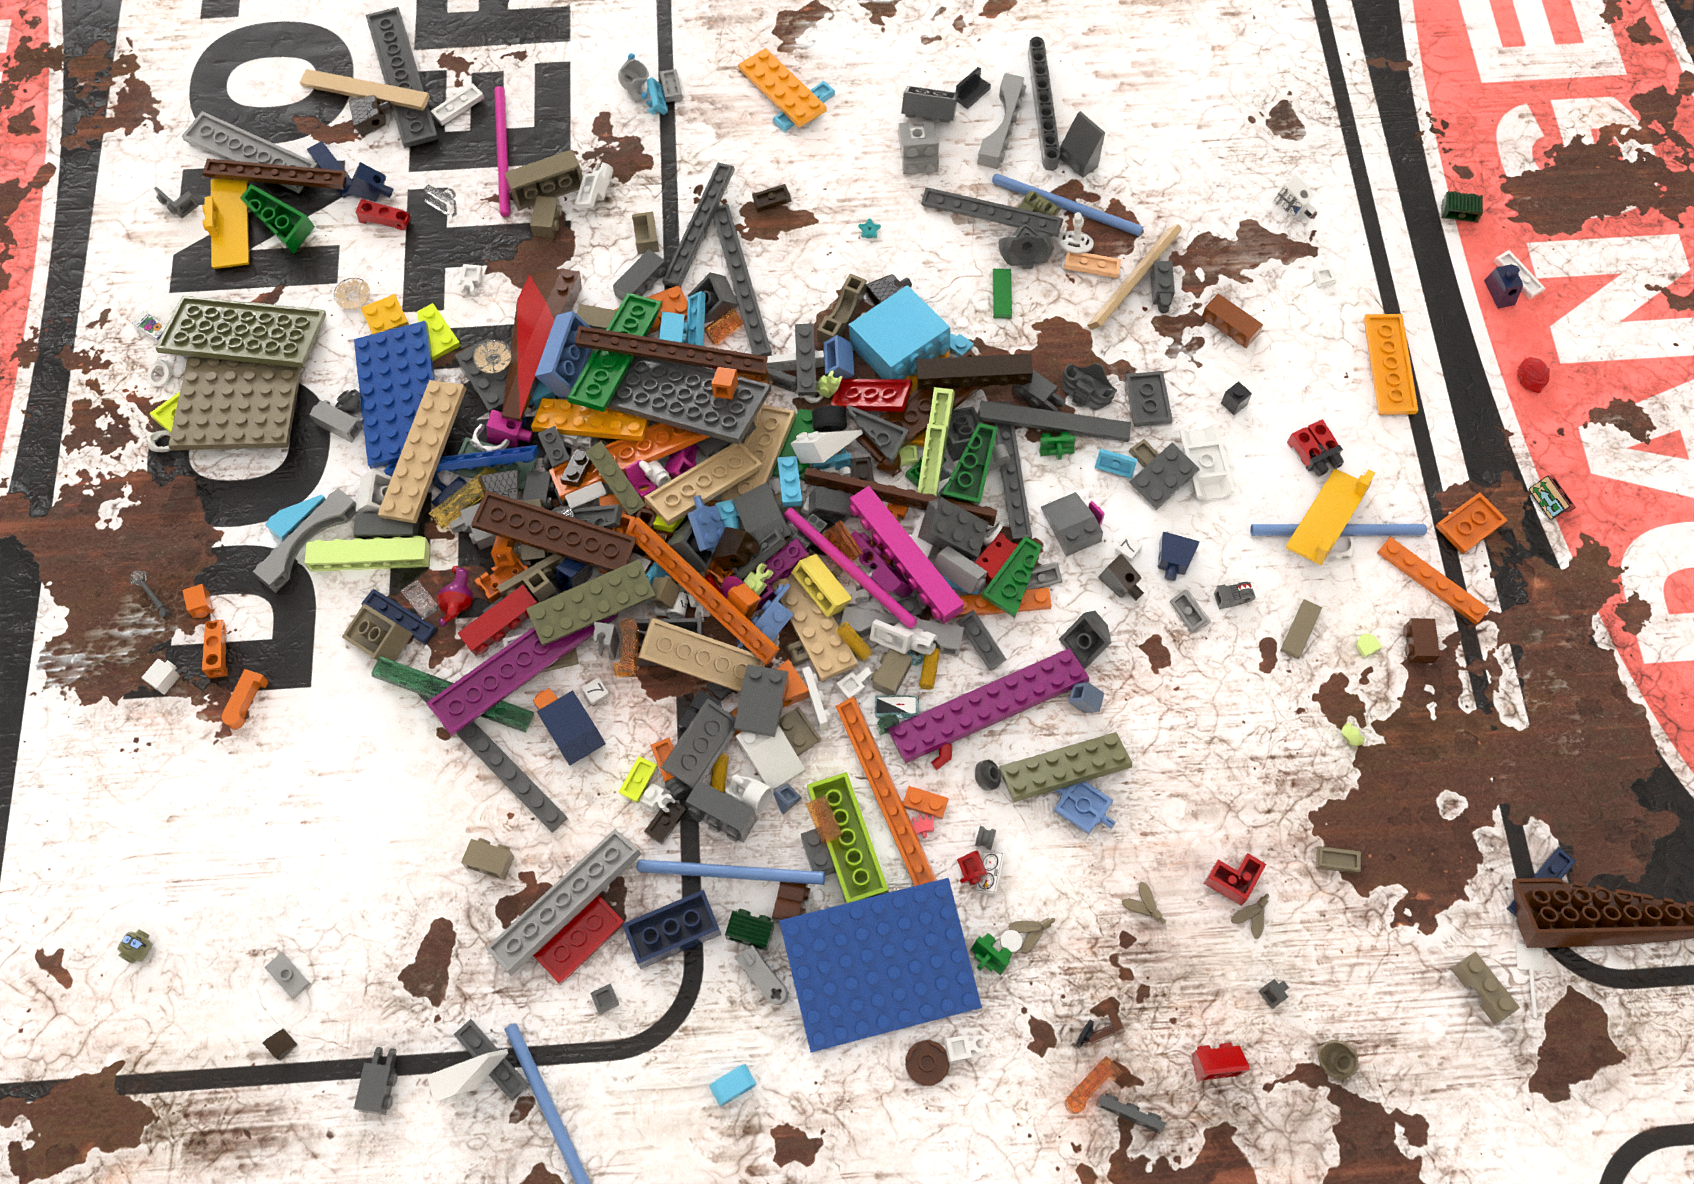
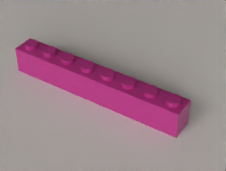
M868 486L850 497L849 510L852 515L857 516L861 520L860 523L864 530H869L876 545H881L885 556L889 560L892 559L896 564L897 571L901 575L904 574L908 579L907 582L911 589H916L920 594L919 597L923 604H928L932 609L931 612L936 620L940 619L945 624L963 612V601L871 487Z

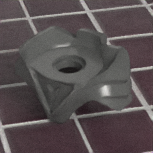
M1021 225L1012 235L1001 238L998 242V248L1004 261L1010 266L1021 265L1022 269H1032L1034 264L1047 262L1054 250L1052 235L1039 232L1029 225Z
M1069 363L1064 369L1062 378L1063 391L1073 396V403L1080 407L1086 404L1094 410H1098L1112 402L1117 389L1110 384L1102 365L1095 363L1087 367H1077Z

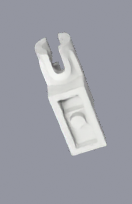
M602 162L601 167H599V164L596 163L592 173L583 175L575 202L579 209L593 208L595 201L604 200L613 175V168L610 165Z
M876 619L872 622L870 640L903 654L912 649L921 654L931 655L936 648V644L933 641L938 639V635L928 631L923 632L924 629L917 627L908 628L901 621L895 626H891Z

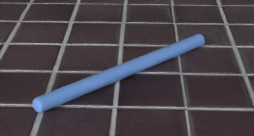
M995 174L992 178L993 184L1023 195H1027L1030 191H1035L1067 211L1073 213L1080 212L1084 217L1139 237L1142 233L1144 226L1000 174Z
M1251 524L1250 533L1251 536H1292L1299 524ZM1347 524L1340 536H1423L1427 533V526L1425 524Z
M640 859L636 865L638 872L818 885H824L825 872L643 859Z
M517 1023L507 1026L504 1029L575 1184H591Z

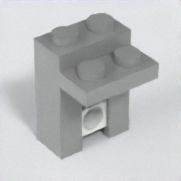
M924 121L923 127L910 128L909 123H899L898 137L903 174L938 172L939 139L935 135L934 121Z

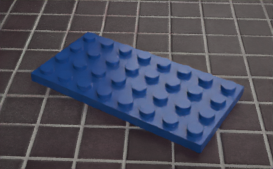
M426 321L354 339L367 463L370 469L398 462L429 380L435 381L428 324Z

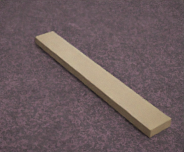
M310 69L305 70L299 82L302 87L357 98L375 95L382 103L389 101L392 105L424 111L430 98L427 92Z
M1179 224L1165 231L1088 323L1087 326L1091 330L1101 327L1151 268L1153 262L1161 256L1181 232L1182 227Z

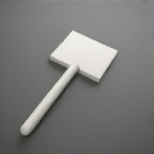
M1515 943L1517 970L1529 971L1532 1015L1534 1019H1537L1534 971L1544 972L1542 948H1527L1526 944Z

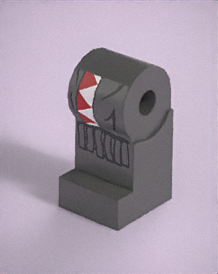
M1248 581L1229 586L1225 584L1218 585L1214 592L1219 610L1242 605L1256 598L1251 582Z

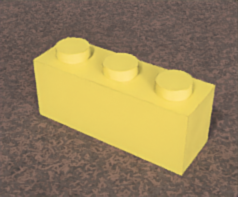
M817 554L800 560L791 572L827 618L844 611L845 606L852 600V597Z

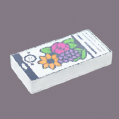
M143 311L131 323L134 328L156 342L159 341L166 327L165 323L146 311Z

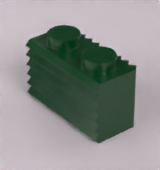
M1447 191L1442 200L1441 218L1478 223L1483 214V196L1474 193L1464 194L1457 191Z
M739 909L738 912L733 910L725 932V938L748 946L753 944L756 948L767 951L775 924L768 916L759 915L758 918L751 916V912L744 909Z

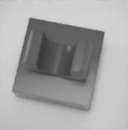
M1273 979L1262 987L1259 993L1273 1009L1288 998L1285 991L1289 986L1285 981L1278 984Z

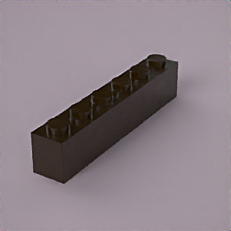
M1031 354L916 359L917 388L929 390L934 387L948 389L951 387L968 388L970 386L987 387L989 385L1006 386L1008 384L1025 385L1032 383L1033 368Z

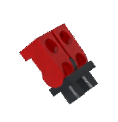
M1323 419L1292 433L1287 441L1290 448L1294 447L1308 472L1313 470L1318 477L1329 471L1326 463L1329 462L1333 469L1341 467L1344 463L1340 454L1343 449L1338 445L1337 440Z

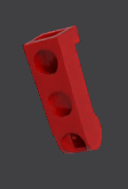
M364 199L360 200L355 211L359 223L366 224L368 221L394 227L398 230H406L411 218L410 214L404 210Z

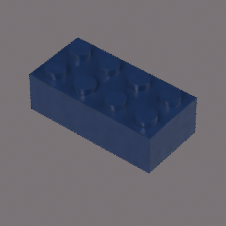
M704 889L622 924L640 970L721 935Z

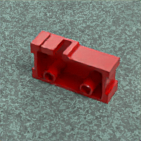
M1001 532L974 562L987 571L985 580L988 585L1018 546V544H1013L1006 539V536Z

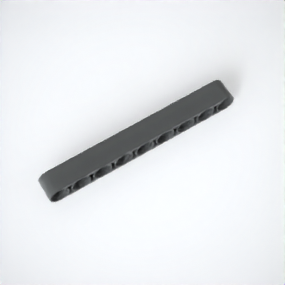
M1036 36L1032 37L1029 41V69L1042 165L1046 170L1053 171L1057 169L1059 164L1060 147L1045 42L1041 37Z

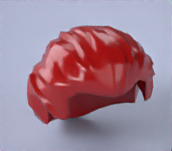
M1528 357L1518 366L1517 377L1520 378V384L1532 392L1541 393L1550 379V368H1548L1545 362L1541 359Z

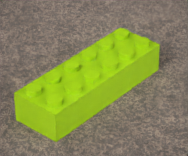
M845 772L808 784L807 792L818 825L822 829L845 904L888 893L889 890L848 773Z

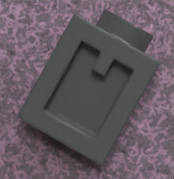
M917 591L915 596L897 601L911 615L916 617L925 615L927 605L923 604L920 600V594Z

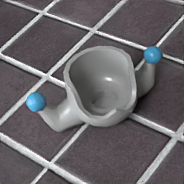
M629 53L627 61L618 72V81L628 91L631 99L638 102L648 98L646 92L640 94V88L648 79L649 71L642 62L635 59L634 53Z

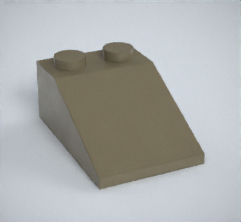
M364 603L342 635V638L391 668L413 633Z

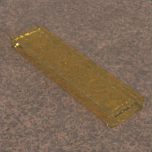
M492 467L484 469L429 513L430 517L443 529L450 521L461 515L460 510L471 507L484 496L478 477L497 472Z

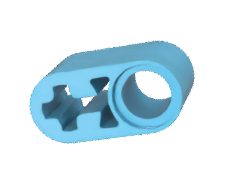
M743 1064L711 1083L709 1088L721 1107L749 1091L757 1083L747 1065Z

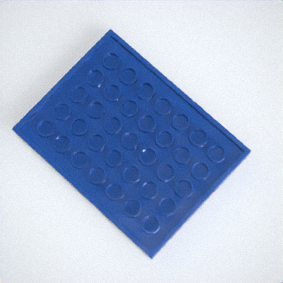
M949 878L779 920L810 1053L982 1008Z

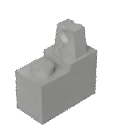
M479 503L460 510L461 515L457 519L450 521L449 525L453 534L462 531L464 533L469 532L473 545L477 543L481 550L494 545L497 535L472 528L471 523L480 505Z

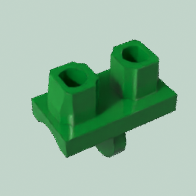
M1061 432L1059 437H1052L1049 433L1042 434L1040 438V456L1056 455L1057 460H1062L1063 454H1074L1075 435L1070 436L1069 432Z
M989 933L984 937L979 936L970 949L976 954L974 958L980 962L977 969L981 971L986 967L989 971L995 970L1001 976L1010 963L1009 960L1012 952L1005 947L998 952L993 947L996 940Z

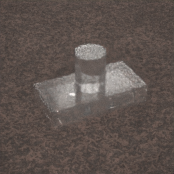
M429 184L424 187L426 203L451 218L457 215L456 201L454 200L456 193L453 189L448 188L442 193Z

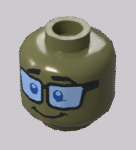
M139 929L136 933L133 931L127 932L117 947L118 952H120L118 956L132 964L143 961L152 948V942L148 940L150 935Z

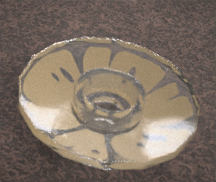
M348 278L336 286L333 297L336 304L341 308L356 309L368 301L371 290L368 283L363 279Z
M489 340L477 347L473 358L479 370L485 373H497L509 365L512 355L506 343L499 340Z

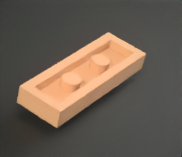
M1067 252L1064 269L1118 278L1121 259L1089 253L1076 254Z

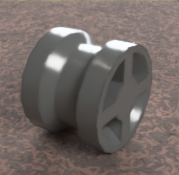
M675 777L665 784L666 789L672 793L671 796L676 801L684 798L691 792V788Z
M980 825L975 846H985L988 850H991L996 829L987 830L984 826Z

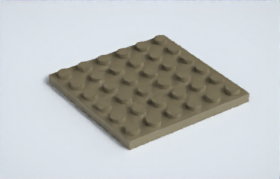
M188 357L168 445L170 450L288 448L302 368Z

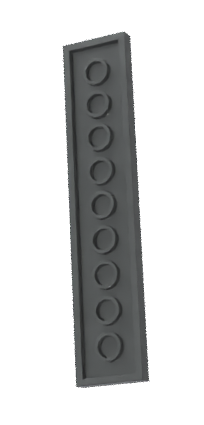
M399 7L365 15L385 84L424 92ZM428 103L424 111L392 105L404 148L438 140Z

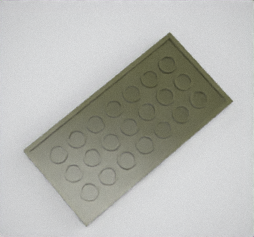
M182 295L155 348L157 353L304 368L326 318V312L324 309Z

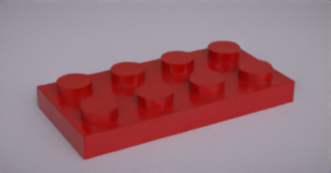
M842 379L830 405L841 406L845 409L850 405L862 411L904 412L913 384L911 379Z
M597 895L533 956L561 985L615 934L625 922Z

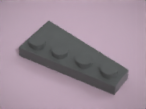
M616 504L557 510L555 512L612 529L620 526L623 507Z

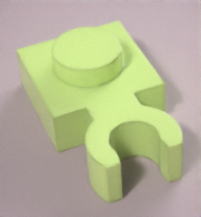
M830 371L827 377L823 375L816 382V391L828 399L837 391L843 378L842 376L839 378L833 377L834 371Z
M764 563L759 564L756 573L750 572L743 581L758 596L767 586L764 582L765 579L771 578L774 573L769 569L764 573V569L767 567Z

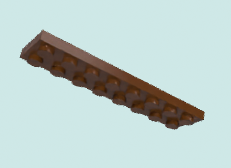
M969 350L961 357H971L976 355L971 350ZM983 387L948 388L955 391L952 410ZM934 388L929 390L917 389L910 394L904 412H886L879 417L909 430V434L901 449L927 430ZM864 432L856 438V441L878 463L886 459Z
M487 490L471 523L472 528L610 572L628 564L637 540L636 537Z

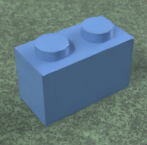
M838 335L823 342L825 375L828 376L830 371H834L833 377L835 378L842 376V379H848L854 376L852 343Z

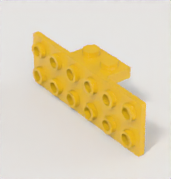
M211 180V196L205 197V205L202 206L205 215L202 223L204 230L208 231L211 236V261L213 269L249 264L248 207L240 198L248 188V181Z

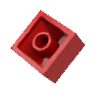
M1232 1043L1219 1044V1048L1211 1049L1210 1045L1198 1046L1197 1050L1191 1054L1196 1081L1238 1077L1250 1070L1240 1045L1233 1046Z

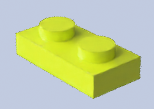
M638 756L621 786L619 794L638 803L658 768L657 764Z

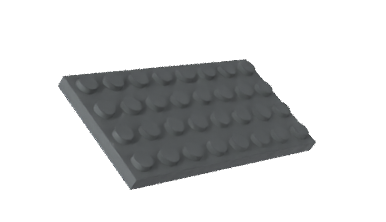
M635 356L607 408L740 444L768 397L771 385L738 377V386L733 399L717 398L713 396L711 384L716 370Z

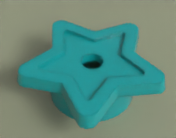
M869 218L866 223L858 225V228L862 230L861 237L877 238V230L881 228V225L874 224L871 218Z

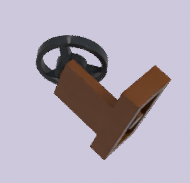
M1115 1007L1106 1010L1112 1023L1111 1025L1094 1032V1021L1090 1019L1075 1044L1076 1048L1080 1049L1084 1043L1088 1044L1090 1042L1095 1044L1125 1032Z

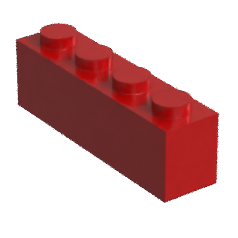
M521 585L459 631L458 635L475 656L484 654L488 651L489 646L503 640L506 636L505 634L511 630H516L525 619L530 618L526 608L537 604V602L526 587Z

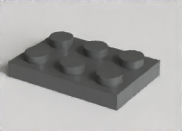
M1163 371L1126 374L1125 382L1134 427L1171 424L1173 419Z
M1172 442L1130 481V484L1157 510L1198 473L1200 469Z

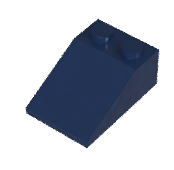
M573 690L536 711L569 766L606 744Z

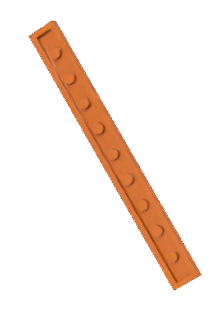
M639 517L635 518L625 534L636 537V544L757 658L765 665L770 664L780 648Z
M851 697L836 705V709L913 884L917 886L937 881L856 698Z

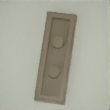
M1303 599L1280 651L1297 659L1301 657L1322 610L1321 606Z

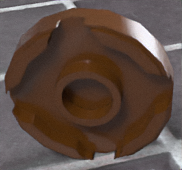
M933 1040L915 1043L908 1050L905 1058V1068L909 1077L915 1083L922 1086H934L940 1083L946 1077L950 1067L946 1049L940 1043Z

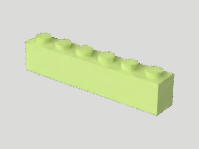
M413 536L412 538L393 537V539L376 537L368 540L362 538H355L353 540L335 539L333 541L314 540V542L306 543L305 565L310 572L429 567L430 545L426 537Z

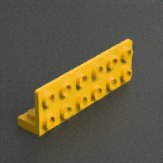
M1334 469L1288 541L1286 549L1322 566L1368 491L1376 472L1368 469L1364 476L1360 475L1357 479L1338 469Z

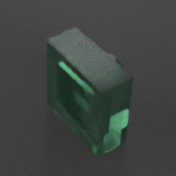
M896 714L892 716L885 715L879 719L877 730L880 736L888 733L887 728L899 725V719Z

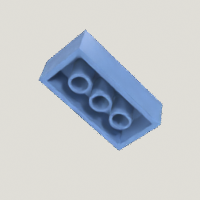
M574 311L556 315L535 377L559 398L570 394L586 366L592 350L575 346L578 326H590Z

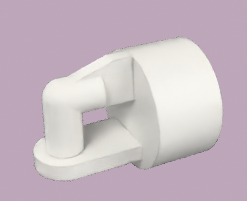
M735 774L732 776L730 786L726 787L725 794L754 809L755 815L759 816L767 808L772 798L773 788L757 779L753 780L750 777ZM739 786L746 789L745 792L739 789Z

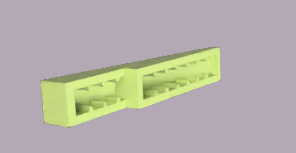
M934 387L918 485L919 493L938 495L955 397L953 389Z

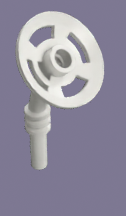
M1080 212L1075 213L1073 218L1074 231L1061 233L1057 240L1058 245L1070 253L1082 254L1089 252L1094 244L1089 235L1081 232L1084 219Z

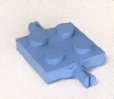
M701 495L693 497L697 509L687 514L699 550H711L713 555L725 529L717 505L711 507L704 506Z
M1086 781L1055 790L1061 795V799L1055 806L1054 812L1089 835L1100 822L1110 829L1115 825L1116 821L1106 816V812L1113 803V800Z

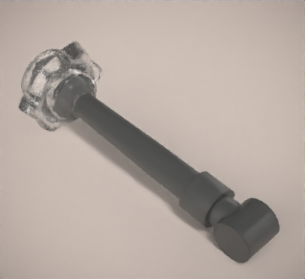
M137 570L133 572L129 583L131 585H141L155 604L161 617H169L171 615L170 609L165 608V605L145 583L148 575L147 571Z

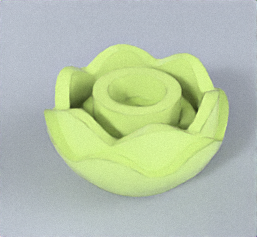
M1351 722L1343 726L1342 735L1352 746L1364 744L1365 738L1359 734L1357 728L1352 727Z

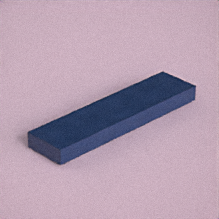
M323 141L307 149L309 155L321 169L345 171ZM349 175L345 189H337L343 198L351 195L347 193L352 180Z
M374 588L361 603V605L365 603L413 633L411 637L425 646L438 630L429 622Z
M1557 847L1532 878L1562 879L1576 861L1560 847ZM1514 899L1506 909L1517 917Z

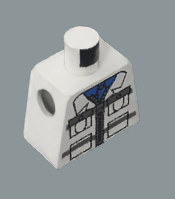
M1296 174L1283 185L1272 201L1273 204L1294 218L1301 212L1310 218L1317 210L1309 203L1314 197V193Z

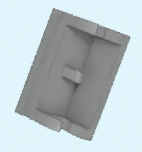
M594 622L593 639L595 643L599 640V655L602 656L603 649L608 648L609 660H615L620 641L615 625Z

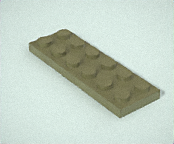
M638 559L526 609L542 646H545L589 627L594 622H600L656 596Z
M1117 732L1008 763L999 766V770L1014 803L1132 768V761Z

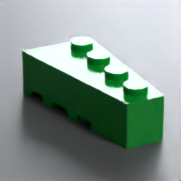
M252 184L240 197L248 209L293 255L315 227L307 215Z
M978 423L941 495L942 498H952L955 501L970 502L979 506L998 427Z

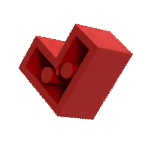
M1249 853L1243 857L1237 869L1218 859L1203 884L1242 906L1249 898L1267 864Z

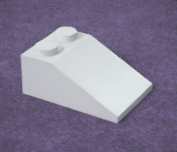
M862 430L820 433L818 431L813 433L803 432L796 436L797 439L791 445L800 463H824L863 434Z
M779 725L775 737L743 731L736 735L738 746L764 784L772 787L773 791L805 771L803 764Z
M504 1049L486 1053L427 1075L433 1101L443 1100V1103L447 1104L467 1098V1093L475 1090L508 1054V1050Z

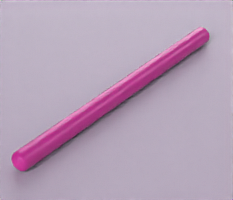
M497 86L494 89L499 209L502 217H509L511 214L510 190L505 176V172L509 171L505 89Z
M789 508L784 513V517L905 626L913 628L917 624V619L793 508Z

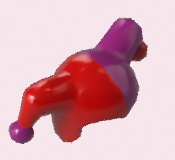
M457 565L451 569L452 573L456 574L454 581L443 587L437 594L438 607L446 614L444 618L439 620V624L444 627L449 621L455 619L459 613L468 610L473 603L472 590L467 586L468 571Z

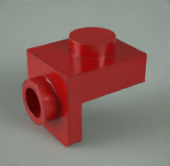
M973 851L957 859L964 878L960 879L961 884L969 883L970 886L982 881L981 877L987 875L978 851Z

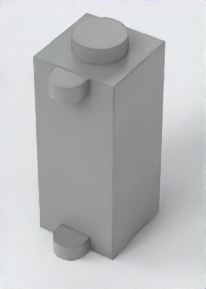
M320 400L309 414L316 425L351 443L363 429L362 418L359 417L357 419L331 406L327 400Z
M949 546L938 554L934 567L941 575L970 594L984 586L985 578L987 577L986 570Z

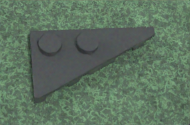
M848 405L846 413L889 462L893 463L909 434V430Z

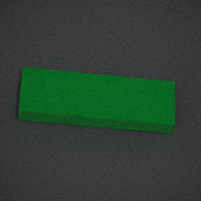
M993 268V318L1012 319L1011 269Z

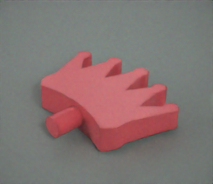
M919 814L918 822L914 817L912 818L917 836L922 834L923 838H926V832L934 831V815L929 820L928 815L925 814V819L923 820Z

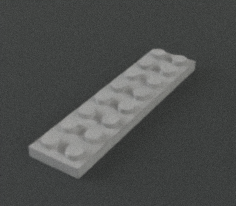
M203 111L181 135L184 141L225 160L319 168L317 163ZM280 184L297 193H299L304 187L297 185Z
M614 829L486 947L487 951L512 976L641 855V852L618 830Z

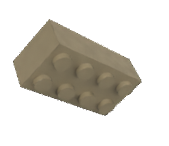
M573 149L505 172L509 190L518 211L534 206L537 196L557 198L580 189L583 179L581 168Z

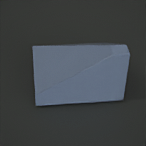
M788 783L773 793L783 814L802 798Z

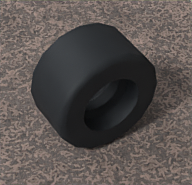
M822 406L812 411L813 430L819 433L843 431L847 428L846 409L841 406Z

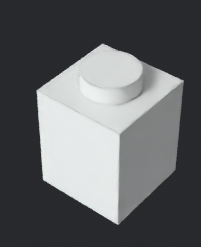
M157 659L141 678L165 695L180 678V675L175 671L177 667L168 660L164 663Z

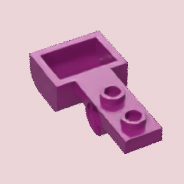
M855 530L851 533L850 537L862 549L859 554L860 563L875 569L871 574L872 578L883 590L900 598L908 597L914 590L911 589L907 580L897 569L893 568L882 556L884 552L876 545L873 547L870 543L871 538L866 533H859ZM873 554V560L869 563L868 558Z
M798 538L794 539L764 563L767 565L764 573L768 569L774 573L771 578L765 579L764 582L767 586L759 595L761 600L755 611L761 610L768 599L772 601L775 598V589L772 584L779 579L790 576L798 562L810 555Z

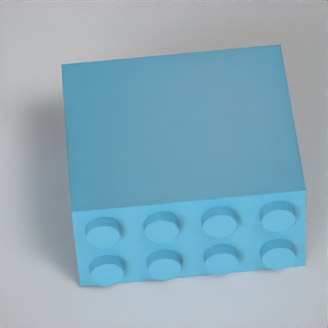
M908 285L849 324L850 342L852 343L853 350L882 379H906L908 375H916V359L937 358L940 355H945L950 349V326Z

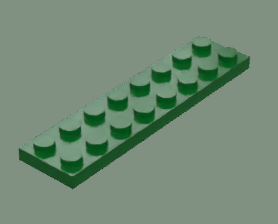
M627 292L606 330L646 337L662 308V301ZM595 349L568 395V402L605 412L635 356Z

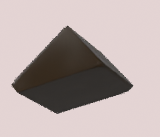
M284 1028L262 1042L274 1058L280 1061L298 1045Z

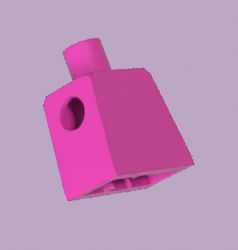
M495 410L491 411L486 426L488 443L500 445L505 439H508L510 441L508 447L516 448L520 440L530 442L532 438V431L522 429V420L520 422L502 418V413Z

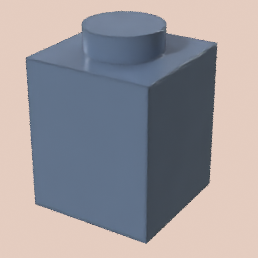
M1088 682L1078 683L1073 686L1068 703L1084 713L1100 712L1105 693Z

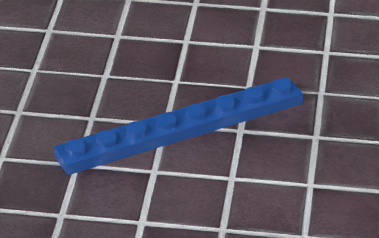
M537 445L443 456L440 458L436 472L440 473L446 470L455 472L462 468L472 470L479 466L493 467L503 463L504 465H511L520 461L529 463L535 460L539 450ZM397 462L389 464L384 473L392 477Z

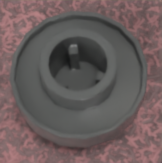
M357 389L344 391L338 396L335 408L346 413L355 412L360 407L361 394Z
M992 760L980 761L975 767V780L983 790H994L999 787L1001 782L1000 770Z

